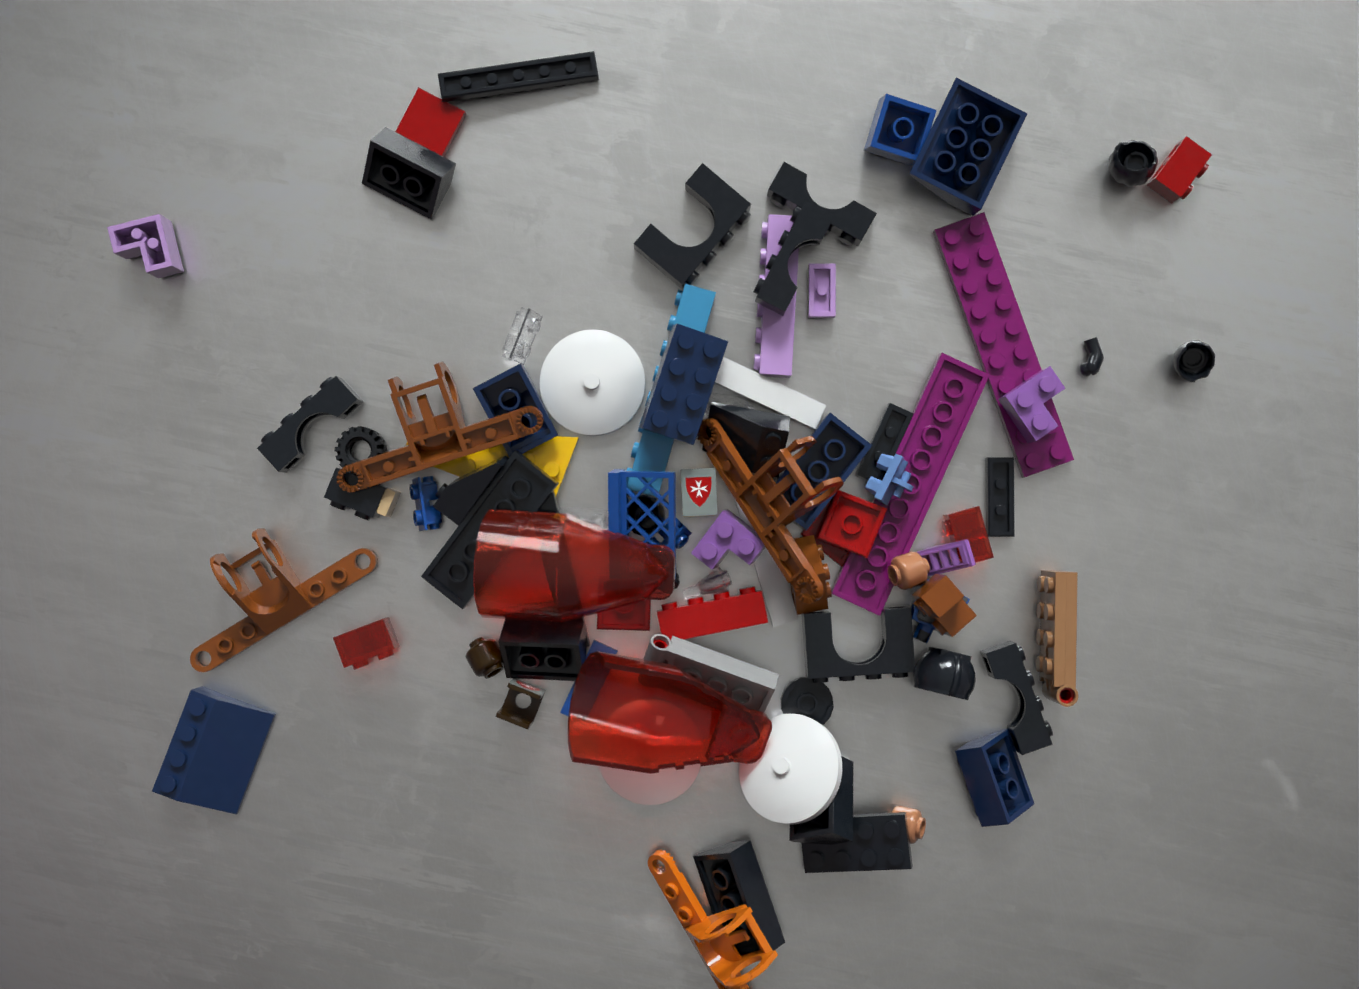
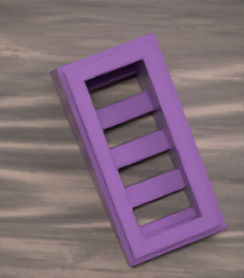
M968 539L929 547L917 552L929 563L930 572L928 576L976 565ZM956 548H959V552H960V555H961V558H962V562H960V559H959L958 552H957V549H956Z

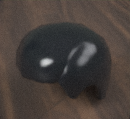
M1199 340L1189 341L1180 345L1173 355V367L1176 373L1189 382H1195L1198 379L1208 377L1215 365V353L1210 345Z
M644 494L638 497L648 508H651L658 501L656 498ZM635 501L628 507V514L635 521L645 513ZM659 503L651 512L663 523L665 521V510L662 504ZM648 515L639 523L648 535L658 527ZM635 528L632 530L634 534L641 535Z

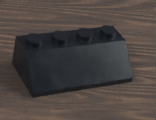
M751 840L730 842L693 856L712 914L746 904L747 907H751L753 911L751 914L772 950H776L785 943ZM732 918V919H730V920H727L726 922L722 923V925L725 927V926L728 925L734 918ZM744 921L734 930L745 929L750 937L748 941L745 940L734 944L740 956L761 950Z

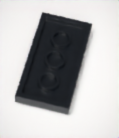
M906 812L853 815L852 842L833 845L801 843L805 873L912 869L913 867Z

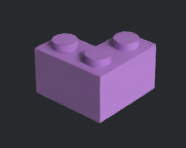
M1051 366L1040 370L998 400L1027 443H1031L1058 427V424L1043 403L1060 393L1065 387Z
M727 509L721 512L691 554L713 570L719 566L730 550L750 565L756 561L765 549V545L752 527Z

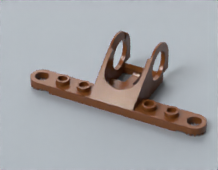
M443 361L434 365L438 376L437 379L404 389L403 382L399 377L391 378L388 380L392 391L390 395L409 445L344 466L338 472L337 483L343 491L355 492L534 434L543 425V414L536 407L526 406L465 426L454 380ZM439 385L448 412L434 417L427 395L423 394L417 396L423 420L416 422V417L412 413L407 394ZM401 396H402L403 401H404V403H405V407H406L407 413L405 412V409H404V407H403V405H402V402H401V399H400ZM530 412L537 417L536 426L526 427L523 424L522 417L525 413ZM353 471L358 475L359 480L356 485L346 483L344 479L346 472Z
M714 418L702 420L697 439L705 447L709 459L787 582L791 583L795 592H797V597H800L799 600L803 601V603L810 604L820 600L824 593L823 584L786 526L833 496L843 486V480L841 477L831 478L822 481L813 489L796 463L797 459L817 443L813 436L794 440L787 448L780 449L765 465L752 475L720 423ZM707 426L711 427L710 430H713L711 431V433H713L711 434V436H713L711 438H709V436L707 435ZM799 448H802L794 456L791 455L792 452L796 451ZM787 469L790 474L776 484L773 478ZM794 483H797L803 495L790 506L783 494ZM827 490L826 492H824V493H823L822 495H820L819 497H817V498L811 500L813 497H815V496L818 495L819 493H821V492ZM806 583H809V585H812L811 588H814L812 589L814 591L813 595L807 592Z
M258 528L252 532V538L257 542L259 548L231 565L224 553L215 554L210 558V565L217 581L248 616L196 647L190 655L192 667L199 672L213 670L351 586L376 569L378 564L376 554L367 548L357 549L303 583H300L276 541L271 540L265 528ZM268 549L272 551L278 564L271 558L267 552ZM263 554L277 577L272 579L264 565L258 560L251 567L254 569L262 586L250 592L237 568ZM361 554H366L370 558V565L366 569L357 566L356 561ZM221 566L232 577L237 590L234 589L231 586V584L227 581L226 577L222 572ZM202 651L208 652L211 656V662L208 666H203L199 662L198 658Z

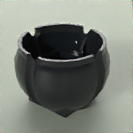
M929 647V650L918 660L913 673L915 688L964 700H969L976 682L971 656Z

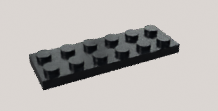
M514 451L421 577L461 609H464L559 483L520 452Z

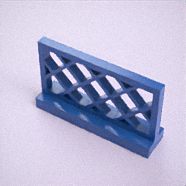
M614 469L608 472L609 579H676L675 472L625 471V469ZM628 477H637L645 487L635 495L628 488ZM645 478L653 479L650 482H648ZM657 478H668V491L663 496L651 485ZM647 488L658 498V501L651 508H648L638 498ZM667 495L669 503L664 499ZM634 501L645 512L637 521L628 514V507ZM660 502L669 510V517L663 523L651 512ZM647 515L658 525L650 535L639 525ZM668 521H669V529L665 526V524H666ZM634 528L645 538L637 548L629 541V533ZM660 529L669 537V543L663 549L652 539ZM647 542L658 552L650 562L639 551ZM668 548H669V556H668L667 553L665 552ZM634 554L646 565L641 571H629V559ZM660 555L669 563V573L659 572L652 565ZM647 568H649L651 572H644V571H645Z

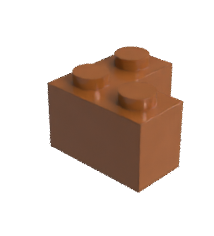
M814 535L794 538L821 580L824 588V593L820 600L807 604L799 600L800 597H797V592H795L791 585V594L796 613L800 615L828 609L827 598L832 597L829 581L826 582V580L830 579L827 563L822 564V560H824L822 545L816 544ZM806 583L807 592L810 595H813L812 593L814 591H812V589L814 588H811L812 585Z
M934 574L912 594L916 599L913 603L923 615L931 616L934 620L931 623L932 626L942 636L945 633L950 637L955 636L977 616L962 599L964 595L946 575Z

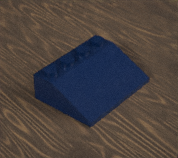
M956 77L909 175L948 204L974 216L982 209L1028 113Z
M203 686L192 689L152 792L179 802L238 814L276 714Z

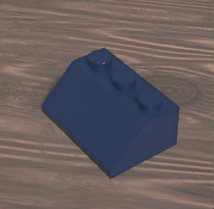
M1008 729L969 741L955 750L957 762L961 767L966 787L972 798L975 813L979 818L981 827L1008 825L1035 804Z

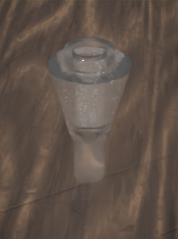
M718 567L700 580L698 584L683 589L685 599H689L699 594L729 592V586L732 585V581L728 571H722Z

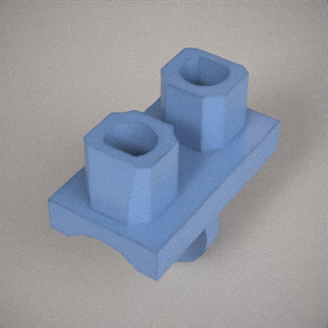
M881 454L876 467L885 471L886 474L882 481L871 476L865 489L873 494L880 503L888 505L892 495L900 498L904 490L912 492L914 486L908 483L912 474L905 471L908 462L903 459V456L895 454L893 457Z

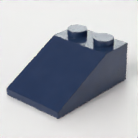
M523 363L473 388L488 418L526 406L536 407L542 412L544 421L539 431L503 443L509 458L516 450L523 454L558 436ZM525 413L522 417V422L526 427H534L537 424V417L533 413Z

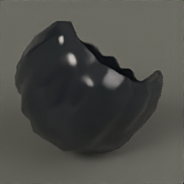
M1130 140L1128 142H1119L1109 156V172L1116 182L1125 184L1127 187L1143 185L1154 174L1158 165L1157 152L1144 141Z

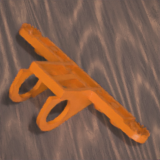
M657 850L649 857L648 867L718 988L750 989L747 983L765 971L778 956L776 950L773 951L752 916L751 913L753 911L751 907H747L744 904L707 916L683 873H680L676 867L675 861L672 860L673 857L669 856L670 853H666L665 850ZM657 860H660L665 865V868L659 867L660 864H657ZM734 918V919H733L728 925H726L725 927L722 925V923L726 922L727 920H730V919ZM745 921L761 950L740 956L734 944L745 940L748 941L750 937L745 929L734 930ZM760 961V963L752 970H750L744 975H741L740 971L742 969H744L752 963Z

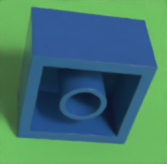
M885 94L878 101L864 151L913 166L930 132L936 110Z

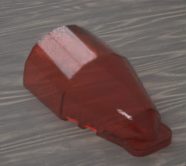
M489 509L481 522L474 557L473 582L477 610L483 618L563 623L645 601L646 599L664 600L670 597L675 586V554L668 546L647 544L618 532L613 533L600 528L601 526L595 523L590 524L577 519L576 516L571 514Z
M596 651L590 653L584 661L575 682L568 716L567 741L572 762L652 774L659 773V769L675 767V770L684 769L686 765L693 764L708 766L729 762L745 764L757 762L765 750L772 731V722L764 712L748 709L741 703L675 665Z

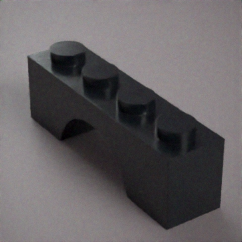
M783 162L768 189L767 196L770 197V201L778 207L783 208L786 206L792 209L793 213L797 206L802 208L805 201L835 215L826 233L831 231L840 236L839 240L849 246H853V244L859 246L877 213L854 200L847 206L839 209H828L818 205L808 193L807 174Z
M805 201L802 208L796 207L790 219L794 223L790 232L784 230L778 242V245L782 247L777 256L772 254L766 265V269L770 270L766 279L760 278L753 291L757 294L755 302L782 316L784 315L798 288L789 276V257L802 246L820 245L835 215Z
M338 376L327 378L320 385L321 390L314 396L309 395L300 403L301 408L295 414L290 413L285 416L280 422L282 425L275 432L270 431L261 439L262 444L257 449L278 472L287 473L305 456L302 438L306 427L312 420L323 415H334L345 419L364 402L342 378Z
M1007 641L980 651L988 675L994 679L1007 680L1013 685L1018 694V712L1015 718L1007 725L1016 751L1021 755H1025L1053 745L1050 736H1053V732L1049 722L1043 719L1041 711L1044 710L1040 697L1034 694L1032 686L1035 685L1031 672L1025 669L1023 661L1026 660L1022 647L1020 645L1017 646L1015 642Z

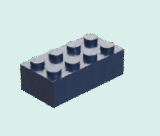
M678 323L673 325L639 428L694 445L728 341Z
M829 413L811 434L817 443L797 459L796 463L813 489L822 481L835 477H841L843 482H845L873 445L832 413ZM787 469L784 470L775 483H779L785 476L789 475V471ZM794 483L783 495L791 506L803 493L797 483ZM825 490V491L819 493L818 495H816L815 497H813L811 500H813V499L819 497L820 495H822V494H823L824 492H826L827 490ZM833 496L793 521V523L802 530L807 531Z

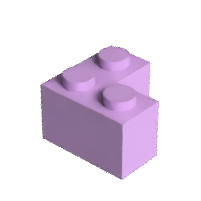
M157 214L107 227L113 253L125 259L142 256L146 273L162 278L184 272L172 222L164 216Z

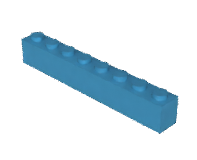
M685 284L683 291L678 289L674 305L679 307L676 316L671 315L667 330L671 331L672 326L678 323L705 333L716 292ZM665 340L662 344L660 356H663L667 344ZM656 366L652 381L655 380L659 366ZM649 391V393H648V397H647V400H646V404H647V401H648V398H649V395H650V392H651V391ZM638 428V432L642 433L640 443H634L631 457L635 458L633 468L628 467L626 471L665 472L674 439ZM628 477V488L631 491L639 492L645 487L637 477ZM645 478V479H646L648 482H650L653 478ZM657 478L651 484L658 492H660L663 478ZM648 488L642 493L656 497Z

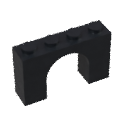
M703 163L687 180L685 190L710 211L714 220V229L709 238L697 246H680L672 242L655 226L650 224L634 242V249L681 289L684 288L685 284L692 285L700 276L698 270L703 265H710L717 256L715 250L720 245L726 246L734 236L732 233L733 229L737 225L742 227L751 216L749 213L751 203Z
M911 607L883 608L881 613V645L871 658L861 662L847 661L836 652L832 639L831 612L820 611L802 614L806 677L812 679L813 683L829 682V677H839V681H853L855 676L865 675V678L870 680L881 679V674H892L893 678L908 677V672H914L915 669Z

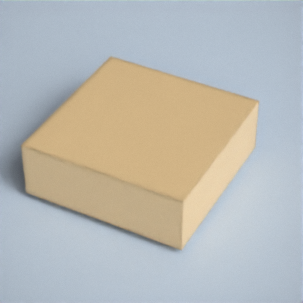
M389 488L385 489L377 508V513L385 517H391L401 492Z

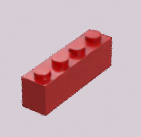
M755 586L739 589L740 594L730 596L729 591L713 594L714 599L704 601L702 596L687 599L688 604L677 606V602L662 604V609L657 610L661 634L666 635L670 640L672 636L684 640L768 623L763 593L761 590L756 591Z

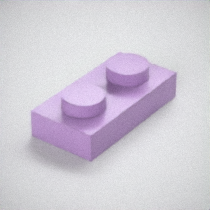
M809 264L808 318H835L836 264Z

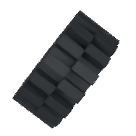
M363 426L348 428L349 431L342 432V437L337 439L338 447H335V451L338 455L335 457L336 460L340 461L339 465L343 468L346 465L358 462L351 453L352 446L357 441L364 440L369 444L371 452L368 458L385 453L387 446L384 445V439L379 436L378 432Z

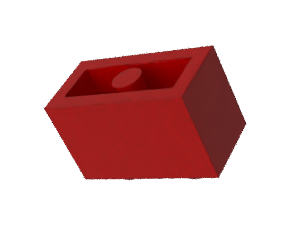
M1186 136L1174 146L1147 183V186L1171 204L1179 198L1185 199L1194 188L1191 185L1196 177L1199 179L1208 169L1207 161L1212 154Z

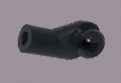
M1097 337L1084 341L1089 354L1087 362L1080 365V371L1084 376L1097 374L1104 360Z

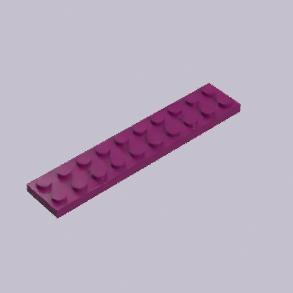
M985 212L935 229L933 234L983 372L990 375L987 383L1021 477L1025 478L1074 460L1052 398L1043 404L1058 424V427L1031 443H1027L998 400L1042 369Z
M939 354L913 411L912 419L896 451V454L903 456V459L908 462L905 471L912 474L908 483L914 486L912 492L904 490L900 498L892 495L888 505L880 503L875 497L873 498L872 503L885 507L888 510L870 555L867 559L849 552L831 590L833 595L874 614L881 615L894 586L888 577V566H890L891 560L894 557L909 553L990 376L989 374L947 354Z

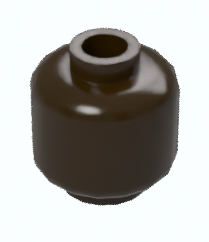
M480 637L469 644L470 649L465 657L476 676H484L485 679H488L503 670L500 647L494 639L484 640L483 637Z

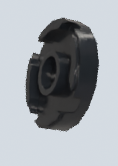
M799 677L791 681L784 688L780 698L783 714H800L814 719L822 725L829 720L834 708L833 697L829 688L824 683H813L812 679L807 677Z

